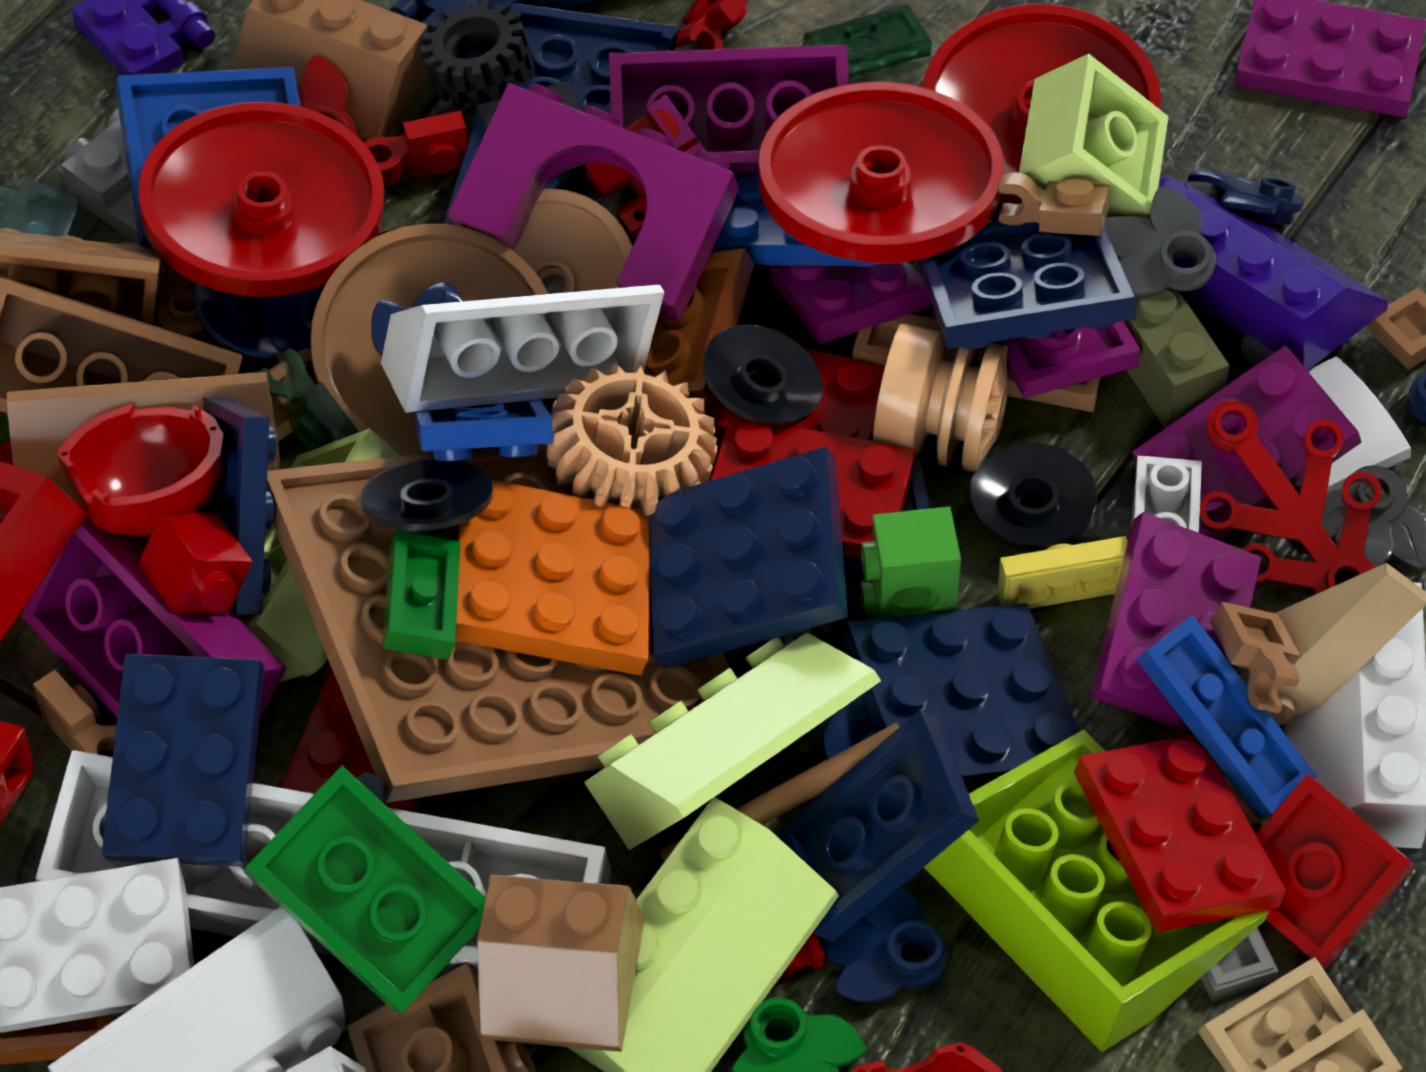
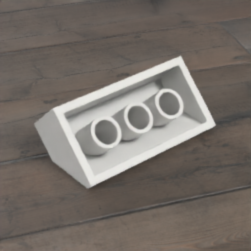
M660 285L420 305L390 315L381 365L405 413L558 398L559 394H565V390L570 385L572 379L584 381L591 368L607 376L608 371L615 362L625 373H632L641 363L644 371L664 291Z
M1413 582L1422 589L1421 583ZM1423 609L1321 707L1297 716L1290 722L1283 724L1284 734L1317 775L1316 780L1394 847L1420 849L1426 834V656Z
M279 907L50 1064L48 1069L49 1072H285L308 1056L311 1057L329 1046L332 1047L338 1041L341 1033L347 1029L342 997L300 924L282 907Z

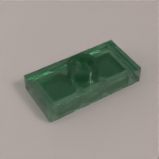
M908 3L809 31L803 35V46L847 44L849 79L931 56L932 40Z

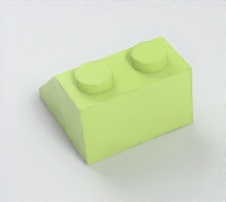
M1087 54L1035 78L1019 173L1027 175L1039 188L1045 190L1048 181L1059 182L1067 178H1083L1089 180L1092 184L1110 185L1109 214L1149 217L1152 200L1159 185L1169 116L1098 60Z

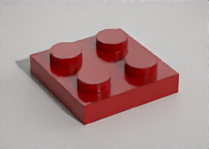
M1309 774L1302 779L1256 833L1259 842L1287 891L1280 908L1268 910L1269 913L1266 919L1310 959L1316 957L1324 969H1327L1416 866Z

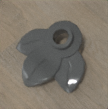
M1160 186L1157 189L1152 200L1149 218L1131 216L1106 217L1104 228L1134 295H1151L1166 287L1179 291L1195 290L1204 286L1214 273L1216 256L1210 243L1201 235V213L1193 203L1175 190ZM1183 258L1190 260L1195 266L1193 268H1180L1174 265L1173 262Z
M1371 465L1356 470L1355 472L1365 471L1373 474L1379 480L1381 489L1387 496L1386 500L1377 502L1370 511L1363 555L1373 563L1375 568L1385 564L1392 555L1408 567L1417 570L1424 569L1426 566V518L1407 503V490L1403 480L1394 471L1383 466ZM1363 482L1351 484L1349 487L1350 496L1359 503L1370 501L1364 492L1369 486ZM1340 490L1327 493L1321 525L1332 541H1335L1337 548L1346 507L1340 498ZM1343 570L1348 579L1356 577L1353 572Z

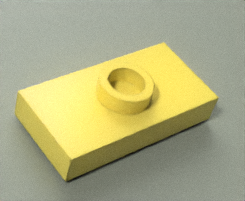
M1126 536L1076 545L1057 544L1042 551L1000 558L997 587L999 604L1027 603L1029 609L1115 594L1128 543Z

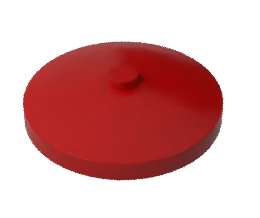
M1055 4L1010 6L986 13L968 22L955 31L939 47L926 70L922 86L961 102L988 124L1002 148L1004 174L1019 173L1035 78L1087 54L1098 60L1161 110V93L1157 75L1151 62L1139 45L1120 28L1097 15L1073 7ZM1002 194L999 204H1020L1023 201L1015 194Z
M864 82L842 85L815 93L799 101L782 113L767 131L760 147L758 163V182L763 203L769 214L781 228L798 241L820 252L838 258L867 263L915 261L947 252L963 244L982 230L997 210L1002 193H999V185L1004 175V157L1000 143L992 129L978 114L961 102L937 91L893 82Z
M247 102L231 104L202 112L185 120L169 131L154 146L143 165L139 180L140 219L145 235L155 252L175 271L202 286L216 291L249 297H275L297 294L325 285L337 267L351 253L378 236L384 212L383 177L374 155L364 142L347 127L332 118L307 108L282 103Z

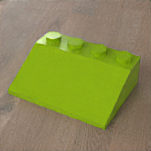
M1082 730L970 793L969 796L979 822L924 866V868L1101 1052H1104L1154 1020L1266 920L1269 911L1156 933L1074 774L1081 755L1105 751L1085 730Z

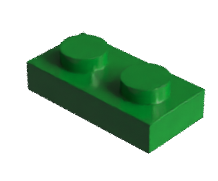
M395 530L389 550L382 648L449 660L455 645L461 542Z

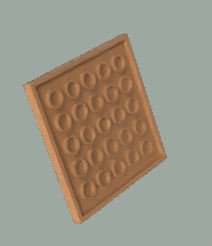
M538 444V454L531 456L503 457L499 456V448L485 447L473 448V458L456 460L482 469L491 480L573 496V486L557 485L556 468L548 466L546 455L548 446L546 444ZM434 452L267 471V490L270 491L274 503V528L375 776L386 784L384 794L386 803L605 768L597 756L630 734L633 735L638 744H641L655 734L648 722L680 701L690 711L704 701L697 689L730 668L723 653L668 669H663L653 656L650 548L648 662L641 676L455 641L449 660L382 648L389 550L395 529L381 526L364 514L361 505V493L364 486L379 473L404 463L434 459ZM454 526L449 527L440 534L428 536L453 540Z

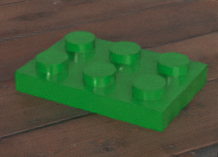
M343 766L326 781L243 871L399 1016L480 929L486 897Z

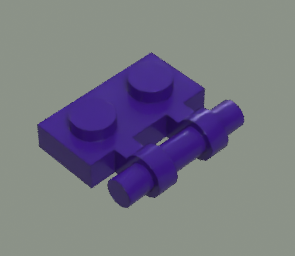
M85 0L71 8L75 25L121 75L168 73L184 64L182 51L179 46L192 41L198 48L204 49L210 46L215 39V32L207 24L208 18L206 14L195 3L186 2L185 0ZM164 11L170 17V20L159 25L152 17Z

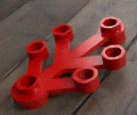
M1227 400L1216 405L1210 412L1205 425V434L1209 444L1222 454L1237 455L1276 510L1239 504L1228 493L1215 491L1207 494L1200 503V524L1204 529L1212 533H1222L1232 529L1299 541L1314 561L1307 562L1276 558L1267 546L1259 543L1249 544L1242 550L1252 554H1259L1267 562L1266 572L1257 575L1255 585L1269 581L1313 589L1315 594H1318L1336 586L1334 576L1340 570H1349L1355 576L1374 569L1373 563L1363 555L1370 511L1379 501L1382 492L1381 484L1373 474L1365 471L1352 473L1346 478L1341 487L1340 498L1346 507L1338 548L1321 526L1332 460L1343 445L1341 428L1335 422L1326 419L1317 420L1307 428L1302 440L1303 449L1307 456L1299 495L1257 438L1258 419L1254 410L1246 403L1237 400ZM1231 414L1239 416L1244 422L1245 430L1237 435L1226 433L1221 426L1222 418ZM1319 430L1329 432L1333 436L1334 447L1327 451L1315 448L1311 441V435ZM1355 482L1367 484L1372 491L1371 500L1365 503L1353 500L1349 493L1350 485ZM1221 502L1228 507L1230 517L1222 523L1213 522L1206 514V507L1210 503Z

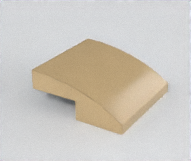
M1316 957L1220 1014L1197 1030L1226 1072H1399L1403 1069L1364 1009L1355 1014L1352 1013Z

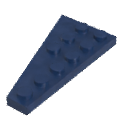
M512 3L510 12L513 10L516 12L520 22H522L533 61L532 69H527L529 74L528 80L525 84L516 81L517 86L526 90L531 83L546 87L562 97L561 104L579 111H583L585 106H593L611 114L609 53L674 51L677 48L675 38L680 30V26ZM490 98L482 99V108H479L443 224L453 225L448 212L499 104L492 105ZM586 164L563 171L551 180L544 189L566 190Z

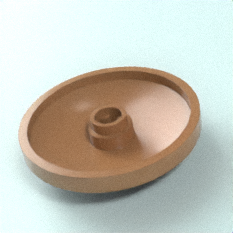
M438 223L418 224L395 229L377 236L360 246L337 267L327 281L319 297L312 321V365L319 391L327 407L350 435L370 428L400 456L433 452L421 451L414 429L413 412L405 413L381 365L382 357L374 349L371 338V319L373 310L379 300L390 301L410 309L414 301L426 289L441 282L450 283L458 291L463 302L548 294L540 278L522 257L511 248L499 244L495 238L482 232L457 225ZM540 399L543 404L547 401V399Z

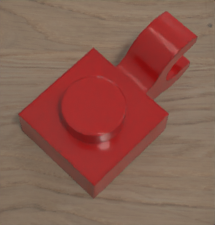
M696 0L683 19L686 27L678 31L675 44L680 48L696 40L700 50L723 49L721 31L726 32L742 21L748 12V8L745 6L748 0Z
M461 111L404 122V135L389 138L375 137L364 142L374 155L376 161H385L378 163L384 186L397 182L407 169H410L412 179L444 174L460 169L468 146L466 126Z

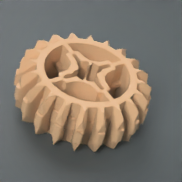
M615 362L606 376L600 371L591 368L584 381L572 379L570 385L565 390V394H559L557 401L552 406L553 443L546 444L548 446L546 452L548 466L556 468L557 485L573 486V496L590 498L599 507L612 503L629 509L631 507L642 509V513L649 516L656 511L658 496L681 493V489L709 481L713 468L712 464H714L718 448L716 445L717 438L714 437V418L705 415L704 399L689 398L687 382L675 386L668 384L666 371H663L657 377L645 375L640 363L632 373H625Z

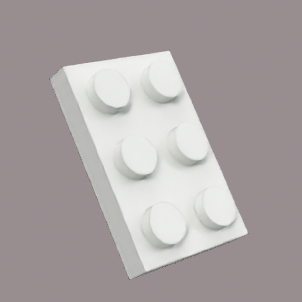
M178 858L0 888V1033L128 1012L194 966L184 867Z

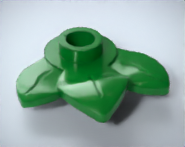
M771 998L755 1008L751 1018L744 1026L743 1037L746 1049L736 1061L733 1072H839L838 1067L857 1061L866 1054L867 1049L859 1033L844 1019L835 1015H808L804 1009L789 999ZM773 1030H783L790 1035V1039L778 1042L767 1039L766 1035Z

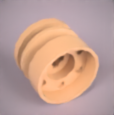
M902 323L899 325L894 336L881 382L874 422L873 441L916 449V458L922 450L928 434L937 435L938 465L947 467L952 463L959 440L964 441L963 470L975 473L997 440L1002 426L1009 392V380H1007L1008 345L991 342L987 347L981 367L979 368L976 367L977 349L959 347L954 362L944 360L945 341L941 330Z

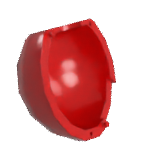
M132 403L102 413L75 429L58 449L57 457L73 495L80 507L88 513L87 516L94 524L108 533L143 537L151 535L155 524L160 521L163 514L181 516L189 512H200L206 507L221 480L225 440L215 417L201 410L200 407L193 406L192 410L169 406L135 409Z

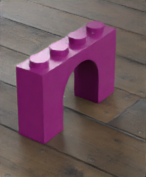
M508 83L448 212L453 225L482 232L495 238L499 244L514 251L540 194L557 175L569 168L587 163H603L621 168L635 177L646 190L647 209L641 230L616 284L618 288L660 285L664 291V296L659 314L680 322L739 191L734 172L729 170L730 164L724 159L706 151L697 150L695 155L692 156L672 148L674 142L657 131L640 128L637 134L617 126L618 120L614 116L599 108L585 106L583 111H579L561 104L563 100L561 96L541 85L531 83L526 90Z

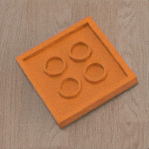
M491 480L493 498L488 507L476 517L454 526L453 540L461 542L455 641L641 676L648 662L649 516L644 515L642 509L632 507L629 509L612 503L599 507L594 504L592 499Z

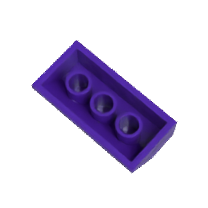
M1167 175L1159 180L1158 188L1164 186L1175 190L1195 205L1202 217L1201 235L1210 243L1216 256L1214 273L1204 286L1191 291L1179 292L1243 335H1250L1274 352L1286 345L1306 370H1309L1388 310V300L1246 212L1239 209L1223 208L1221 205L1223 198L1212 191ZM1183 258L1173 262L1174 265L1180 268H1193L1195 266L1190 260Z

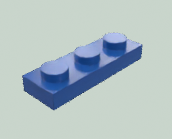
M1193 615L1135 658L1259 820L1275 812L1307 774L1314 778L1317 777L1267 711L1255 709L1250 704L1247 684Z

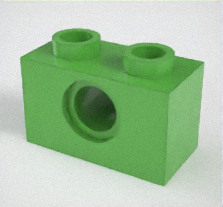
M951 507L872 515L871 541L861 542V563L864 579L859 580V598L863 618L874 617L875 619L957 610L961 556Z

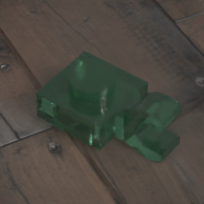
M288 348L276 355L286 370V378L283 382L275 380L266 367L255 372H267L271 397H282L287 400L283 403V406L292 416L289 419L290 426L297 437L308 447L319 448L359 432L322 381L316 384L313 382L305 369L302 358L294 350Z

